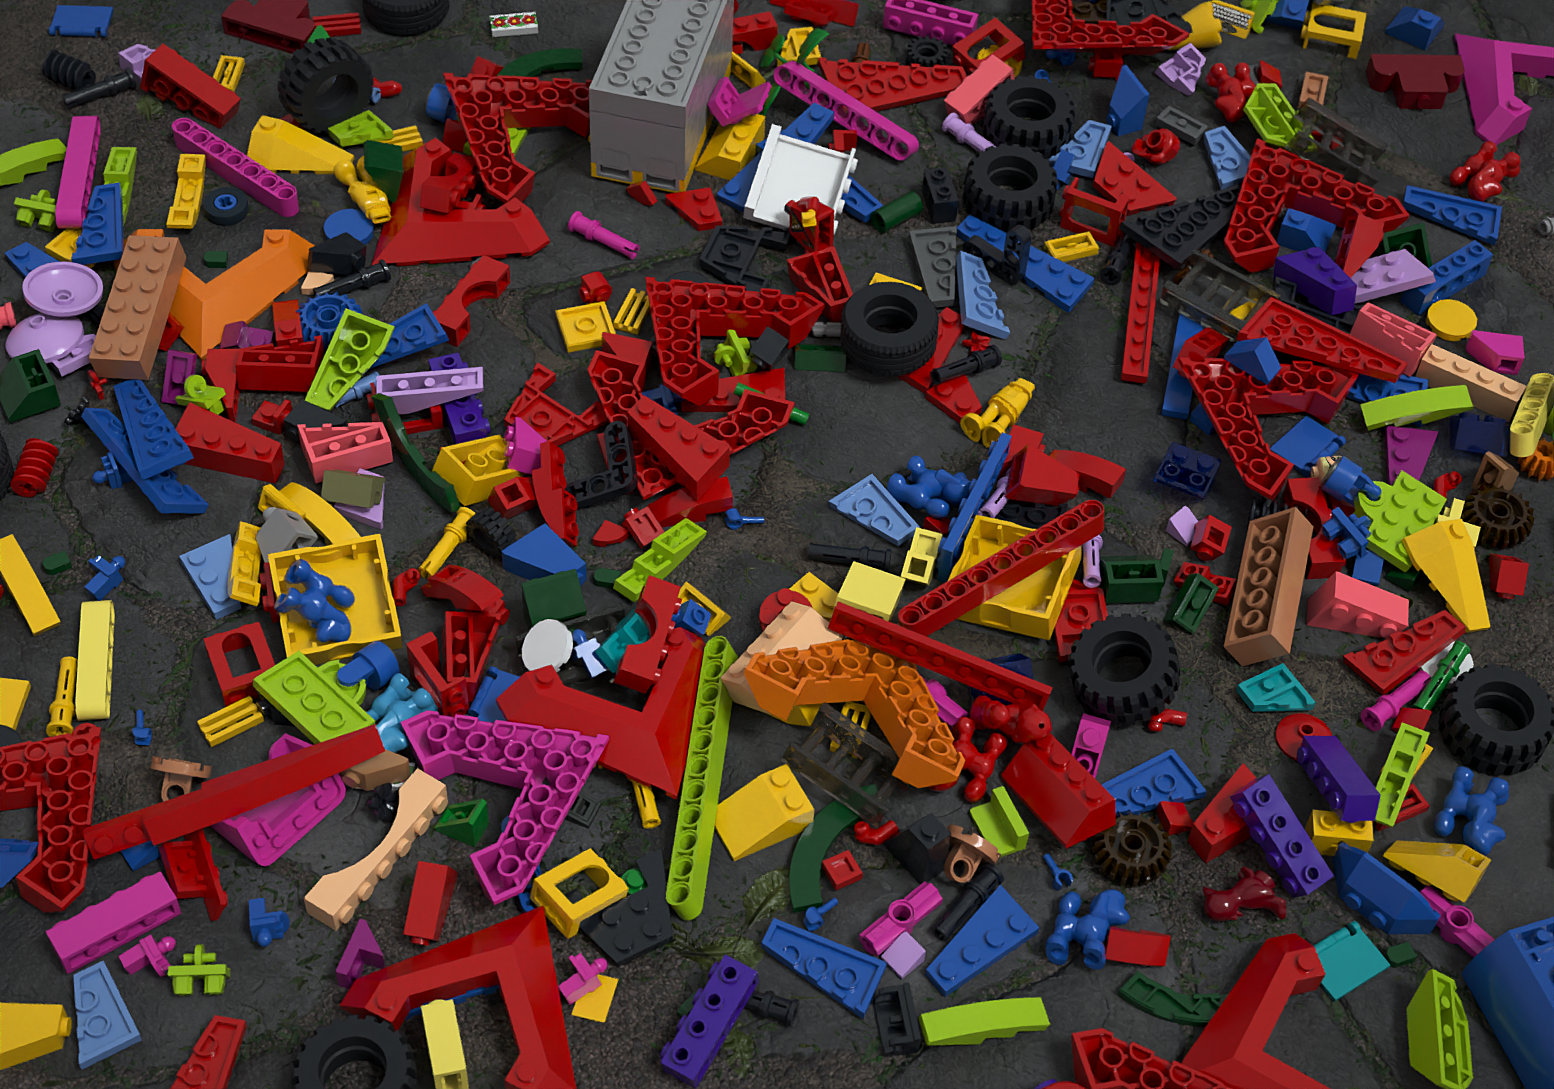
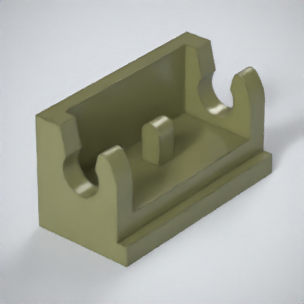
M338 469L324 470L321 498L331 502L373 508L374 504H380L385 477Z

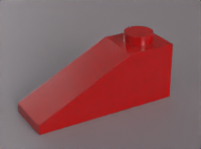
M1360 214L1347 216L1335 263L1350 278H1352L1382 241L1384 235L1383 222Z
M298 299L273 302L277 347L290 345L289 340L298 339V343H303L300 314L296 312V310H299Z
M1208 326L1185 341L1172 367L1177 369L1182 377L1187 378L1178 362L1179 357H1188L1190 361L1216 358L1228 344L1230 338Z
M207 349L206 360H202V374L207 375L209 386L224 389L226 395L220 399L225 408L223 412L228 420L236 423L240 389H238L235 363L239 349Z

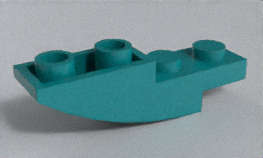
M636 606L616 626L615 631L595 650L612 673L617 671L620 658L627 645L642 644L650 639L647 624L634 612Z

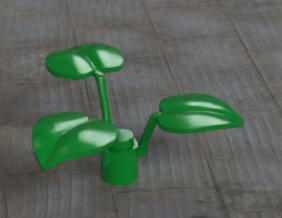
M818 28L813 29L799 49L800 54L797 58V63L814 72L805 62V59L829 33ZM782 34L776 35L770 47L763 54L760 61L761 68H767L774 57L784 64L788 62L778 54L785 42V37ZM776 82L770 83L769 96L763 104V109L758 113L759 115L766 116L768 108L777 96L781 86ZM805 82L806 88L810 90L809 84Z

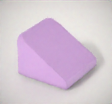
M1184 506L1169 519L1166 532L1185 546H1188L1193 541L1196 530L1194 526L1198 520L1190 509Z
M905 931L884 952L881 959L887 962V965L903 979L924 962L926 952Z

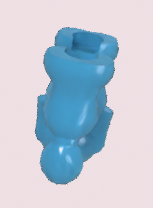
M397 673L392 677L390 685L385 692L377 696L372 702L371 709L366 711L375 720V724L376 721L381 720L376 726L384 748L394 753L409 746L408 738L400 722L427 710L438 711V707L431 694L424 688H419L415 692L409 690L407 686L410 683L401 673Z

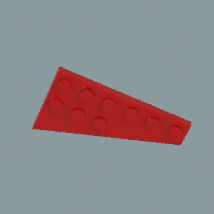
M819 57L817 60L823 79L874 111L947 96L951 91L958 88L967 77L962 66L935 65L934 67H920V64L911 63V66H902L898 62L863 60L861 63L848 62V59L826 61V58ZM843 106L845 113L849 114L848 109Z

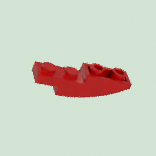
M551 441L540 443L541 468L532 470L536 499L550 529L572 548L577 547V536L579 534L575 514L577 501L575 496L565 490L567 486L563 469L565 455L563 450Z
M451 564L429 577V582L420 587L425 597L450 599L456 609H467L468 611L478 610L486 612L494 608L496 601L504 596L500 589L484 577L464 567Z

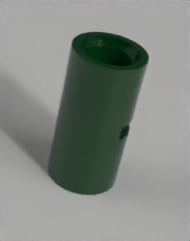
M909 191L872 211L870 214L871 222L879 233H885L923 211V204L917 193Z

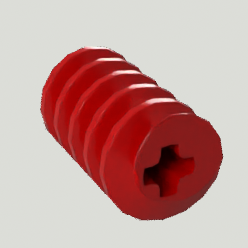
M38 438L26 440L23 452L20 455V461L17 463L13 479L10 482L12 490L18 495L28 498L35 497L37 493H43L47 488V483L50 480L49 475L53 472V466L59 455L58 449L51 443Z

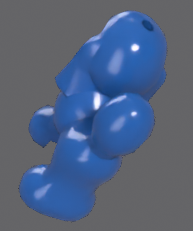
M914 455L907 464V469L912 471V474L907 479L913 485L907 484L905 478L897 473L890 477L887 485V491L897 502H905L917 510L925 509L929 516L941 519L949 514L950 508L948 504L960 506L963 498L968 499L970 495L968 490L972 481H969L963 472L952 475L944 469L938 471L926 469L924 459Z
M297 560L287 570L284 580L289 584L296 585L301 583L306 590L301 594L297 589L290 587L287 595L282 593L278 597L274 608L280 613H287L291 610L297 611L307 620L309 626L317 628L316 639L320 642L331 641L338 643L348 641L352 628L350 620L344 612L337 610L329 604L326 597L330 596L332 601L339 607L350 608L355 602L354 593L348 587L335 585L329 577L315 572L306 560Z
M1459 766L1452 775V788L1444 799V809L1436 815L1433 827L1437 835L1447 837L1454 829V816H1466L1470 822L1465 825L1462 832L1464 844L1487 856L1496 843L1506 838L1505 831L1493 824L1497 815L1496 806L1504 805L1508 801L1509 784L1501 778L1494 777L1490 780L1484 794L1468 795L1473 789L1474 783H1472L1474 774L1469 768Z
M1115 889L1102 891L1092 899L1089 908L1090 913L1078 918L1075 915L1080 909L1082 900L1078 893L1074 891L1067 892L1062 896L1058 905L1060 914L1055 920V930L1046 941L1047 957L1054 964H1065L1069 954V942L1075 940L1084 946L1083 953H1085L1084 963L1091 969H1102L1106 963L1103 942L1109 935L1110 926L1125 925L1130 919L1129 913L1125 910V896Z

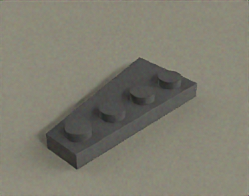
M957 226L909 231L908 238L924 293L934 303L936 308L954 305Z

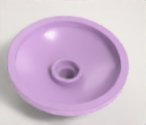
M53 262L41 265L32 270L23 282V296L26 302L37 311L55 317H71L83 314L95 307L103 295V283L99 275L92 269L73 262Z
M37 313L25 318L12 329L6 339V350L12 359L15 356L39 349L45 363H50L68 355L80 344L84 336V328L76 316L55 317L44 313Z

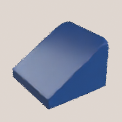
M1367 550L1368 554L1362 558L1356 554L1353 561L1352 578L1378 586L1384 558L1371 550Z
M152 841L120 851L132 871L160 857L158 847L153 845Z

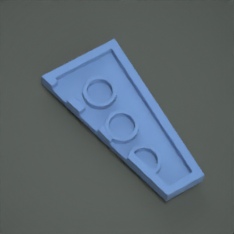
M960 251L956 256L961 324L1006 340L1010 335V330L1008 326L1003 325L1002 320L1005 317L1002 310L997 309L995 304L997 296L989 288L991 281L982 258Z

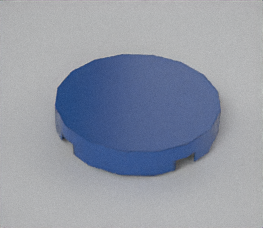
M357 209L337 211L330 215L324 224L326 240L347 232L366 245L373 238L374 234L372 220L368 219L362 211Z

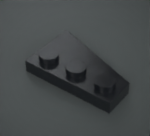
M1006 503L994 519L1013 522L1026 528L1038 529L1067 511L1068 504H1059L1058 508L1045 507L1044 503H1035L1034 507H1021L1017 503Z

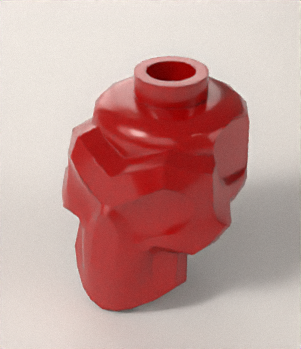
M1162 128L1151 131L1141 139L1137 138L1133 143L1132 151L1154 165H1161L1177 155L1180 149V141L1170 130Z

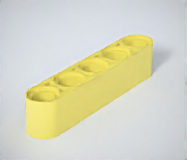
M1538 373L1530 378L1510 427V453L1514 456L1527 457L1536 450L1554 404V376L1551 374Z
M112 600L82 602L75 701L78 721L108 719L110 717L115 622Z

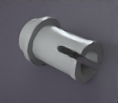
M1544 217L1538 223V231L1542 235L1550 236L1554 233V217Z

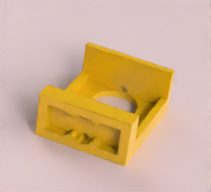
M1313 3L1311 11H1306L1303 22L1305 25H1303L1300 37L1304 39L1303 48L1306 49L1309 38L1349 45L1347 57L1356 59L1362 42L1366 13ZM1317 15H1328L1355 22L1352 32L1320 26L1314 21V17Z
M590 848L535 878L530 899L537 907H544V912L548 919L569 939L578 933L582 920L627 897L629 888L623 879L617 877L607 866L604 859L598 857ZM583 870L600 889L572 904L555 885Z

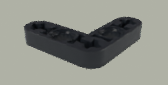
M1016 225L1006 234L1003 252L977 235L971 236L962 246L964 252L982 258L986 270L1006 283L1016 285L1026 275L1032 239L1026 227Z
M614 421L610 423L604 432L609 470L567 484L565 490L575 496L577 509L628 494L636 488L638 476L632 434L623 422ZM618 431H621V432L618 434V436H619V441L621 442L620 444H619V442L615 439V437L617 436V432H618ZM627 452V456L622 462H615V458L619 453ZM621 471H623L625 475L628 477L625 479V483L621 484V482H623L624 480L623 473ZM605 483V488L602 492L594 493V488L597 484Z

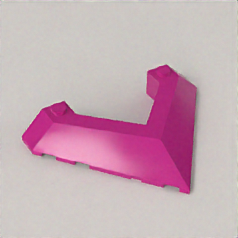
M1455 33L1454 40L1458 45L1457 53L1461 55L1465 68L1463 80L1467 97L1470 98L1471 116L1475 120V134L1485 142L1492 141L1495 145H1498L1524 130L1532 108L1514 95L1513 72L1527 73L1526 76L1545 78L1546 75L1554 76V47L1505 42Z
M429 710L400 722L421 771L436 780H440L453 773H460L523 789L520 797H517L507 827L504 833H501L498 842L469 855L474 874L486 897L494 905L524 891L610 739L608 735L598 734L597 737L581 735L579 731L558 728L551 730L544 729L543 726L495 720V723L479 721L478 717L456 714L455 717L439 715V712ZM546 776L549 786L542 784Z

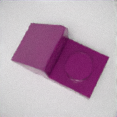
M244 321L226 324L219 349H240L270 343L274 345L276 334L274 331L248 327Z
M168 350L162 402L178 405L175 398L178 395L186 394L184 384L189 376L195 374L197 354Z
M363 919L359 920L335 971L338 986L350 989L354 980L361 977L364 964L380 969L385 968L383 954L366 920Z

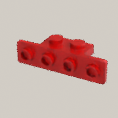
M770 0L771 4L785 7L784 13L789 14L790 18L800 21L803 19L810 20L811 24L815 26H824L831 21L854 26L859 8L858 3L847 0Z
M204 828L184 835L185 841L163 842L159 851L171 890L176 898L203 897L210 920H218L222 911L227 906V894L222 890L219 881V869L214 865L211 856V845L206 840Z

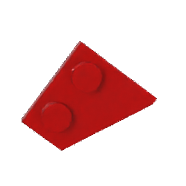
M966 375L934 385L926 392L925 399L959 424L961 419L968 413L981 414L982 406Z

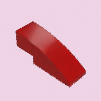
M1053 450L1049 455L1080 474L1078 486L1079 490L1084 493L1090 488L1110 499L1123 483L1126 468L1111 461L1069 450Z
M728 476L718 478L698 501L691 496V491L684 487L650 503L648 507L663 528L674 526L685 518L693 523L706 521V514L725 512L732 509L733 495Z

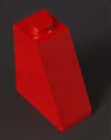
M1028 444L1013 456L1005 497L1012 500L1058 506L1076 497L1079 491L1078 482L1080 474Z
M418 861L403 935L412 937L411 943L429 946L430 941L439 942L458 872L451 867Z

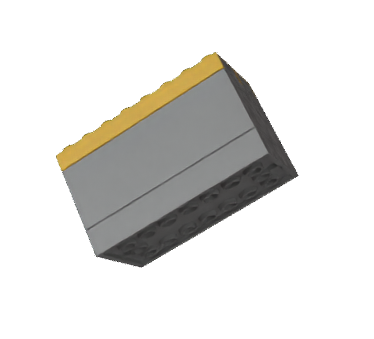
M734 0L626 1L589 87L591 176L628 184L646 181L650 188L674 193L686 191L714 117L707 103L718 80L725 76L729 78L731 73Z

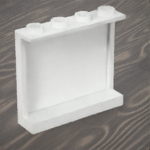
M772 124L745 205L743 218L784 230V228H789V215L784 212L785 204L790 200L797 202L802 197L814 196L819 198L821 203L835 210V235L839 222L835 220L836 213L841 215L845 200L841 199L842 194H848L851 180L847 178L849 172L854 174L858 159L854 158L856 149L852 148L851 154L848 155L781 135V126Z

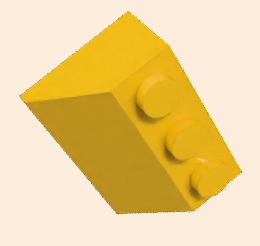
M750 114L743 117L736 124L730 123L723 127L719 123L696 164L695 171L727 180L733 179L752 161L756 154V144L763 141L765 135V116L759 114L751 116Z

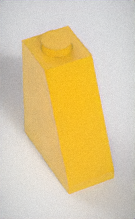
M0 1003V1070L63 1048L65 1036L69 1037L72 1027L71 1017L67 1016L63 1005Z

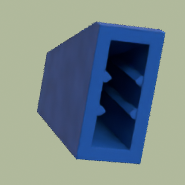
M546 524L541 525L501 551L503 568L507 572L525 579H539L554 575L560 571L576 569L580 586L587 580L586 563Z

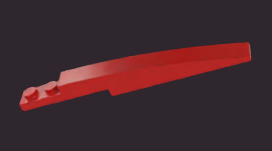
M373 724L202 782V789L84 828L83 836L94 860L148 841H152L153 845H157L301 790L385 752V748L377 726Z

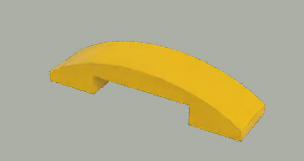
M180 154L177 169L178 184L173 207L169 209L167 228L192 229L195 226L204 189L205 155Z
M291 482L280 490L283 495L306 513L304 521L325 538L326 546L342 540L361 537L337 510L308 488Z
M240 521L229 565L228 595L232 599L257 606L261 584L258 583L262 553L256 535L261 527Z

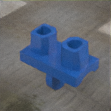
M1337 507L1331 511V519L1322 525V533L1330 541L1341 534L1345 540L1337 544V549L1344 559H1348L1356 554L1362 558L1368 554L1365 548L1368 545L1366 538L1371 535V532L1367 529L1371 524V520L1367 516L1358 518L1355 514L1347 517Z

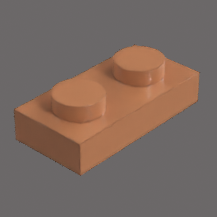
M1306 71L1298 108L1321 113L1329 76Z

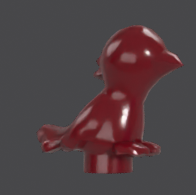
M1246 866L1240 869L1241 872L1238 873L1239 881L1229 890H1214L1203 886V894L1205 896L1204 911L1214 921L1237 920V916H1243L1238 911L1239 908H1265L1272 911L1280 920L1286 919V900L1275 896L1273 891L1275 887L1274 881L1261 870H1257L1254 873L1252 869H1248Z

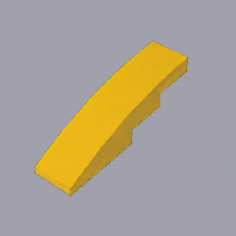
M13 534L0 539V575L21 614L24 616L32 634L37 636L61 625L51 602Z

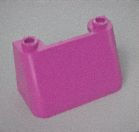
M285 733L271 746L268 758L270 760L311 746V744ZM339 773L301 790L210 826L250 860L259 865L268 866L274 863L342 802L346 793L345 784Z

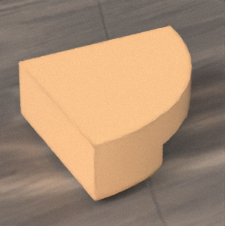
M309 271L301 287L302 294H314L313 288L334 281V276Z

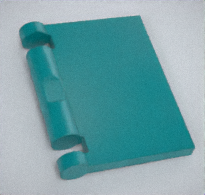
M1356 921L1348 924L1350 932L1347 928L1343 927L1313 945L1326 974L1320 986L1333 1002L1391 966L1361 930L1360 925Z

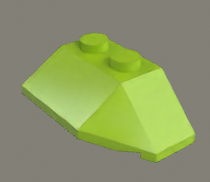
M1258 83L1243 110L1262 139L1275 150L1281 148L1288 152L1317 151L1319 148L1318 144L1276 84Z
M1431 969L1426 973L1406 1009L1410 1066L1444 1089H1466L1473 1080L1468 1020L1462 1002L1455 992L1457 987L1454 979Z

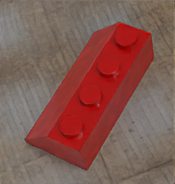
M1051 733L1041 740H1031L1028 743H1024L1001 774V780L1066 849L1116 825L1115 798Z

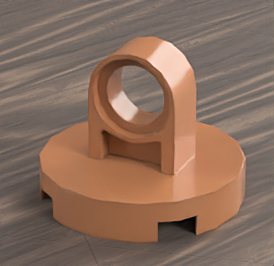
M152 756L150 768L165 771L162 787L163 801L170 800L167 792L173 785L181 786L185 795L191 793L194 777L210 778L212 766L203 765L202 770H200V763L171 758L169 760L163 759L161 763L162 757Z
M948 825L947 829L951 833L950 845L953 848L945 861L944 873L949 880L954 882L970 880L980 862L996 865L1001 853H997L998 849L975 833L972 836L961 834L963 828L960 826ZM958 860H961L965 865V871L960 877H957L953 872V866Z

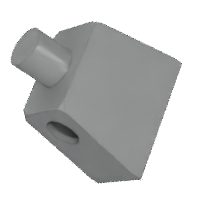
M270 507L263 512L262 516L265 523L256 535L265 563L269 562L268 554L311 547L318 538L317 534L298 513L276 507Z

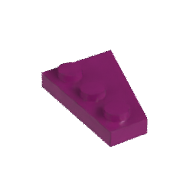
M1395 426L1386 427L1384 435L1388 485L1393 484L1401 470L1418 481L1420 480L1438 431Z

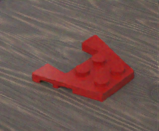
M537 363L533 368L532 376L529 381L525 382L524 390L520 396H517L504 419V425L507 427L508 425L512 426L515 417L521 418L546 441H551L556 446L609 423L599 401L594 402L581 415H576L542 393L556 381V374L540 363Z

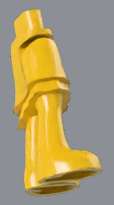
M364 156L358 160L357 173L352 161L348 159L338 161L334 166V175L337 180L349 187L347 192L350 194L353 202L359 206L365 216L371 219L373 223L378 224L389 221L391 219V209L388 198L365 170Z
M1018 378L1016 382H1010L991 397L990 401H988V408L981 416L975 413H968L961 419L960 424L964 433L974 442H978L982 438L983 444L990 448L993 441H998L1002 432L1006 433L1005 430L1008 426L1012 428L1013 424L1017 423L1019 415L1032 398V392L1035 389L1034 384L1022 378ZM996 417H999L997 422H993Z

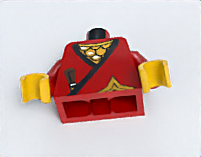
M814 196L802 197L797 202L790 200L784 206V212L789 215V231L805 248L804 254L833 246L835 210L821 203L819 198Z

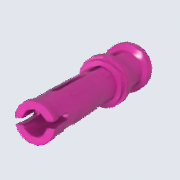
M580 211L574 212L568 222L569 231H576L584 235L588 241L597 240L630 259H634L637 256V253L633 252L634 250L639 252L640 247L638 244H634L603 228L598 220L592 221L584 217Z
M1423 670L1418 671L1390 695L1380 696L1376 700L1375 705L1362 710L1361 719L1365 726L1372 731H1379L1383 727L1384 722L1397 717L1400 708L1424 690L1430 681H1426L1430 678V675Z

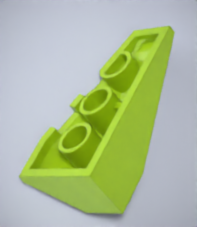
M346 308L305 401L330 412L384 353L395 327Z

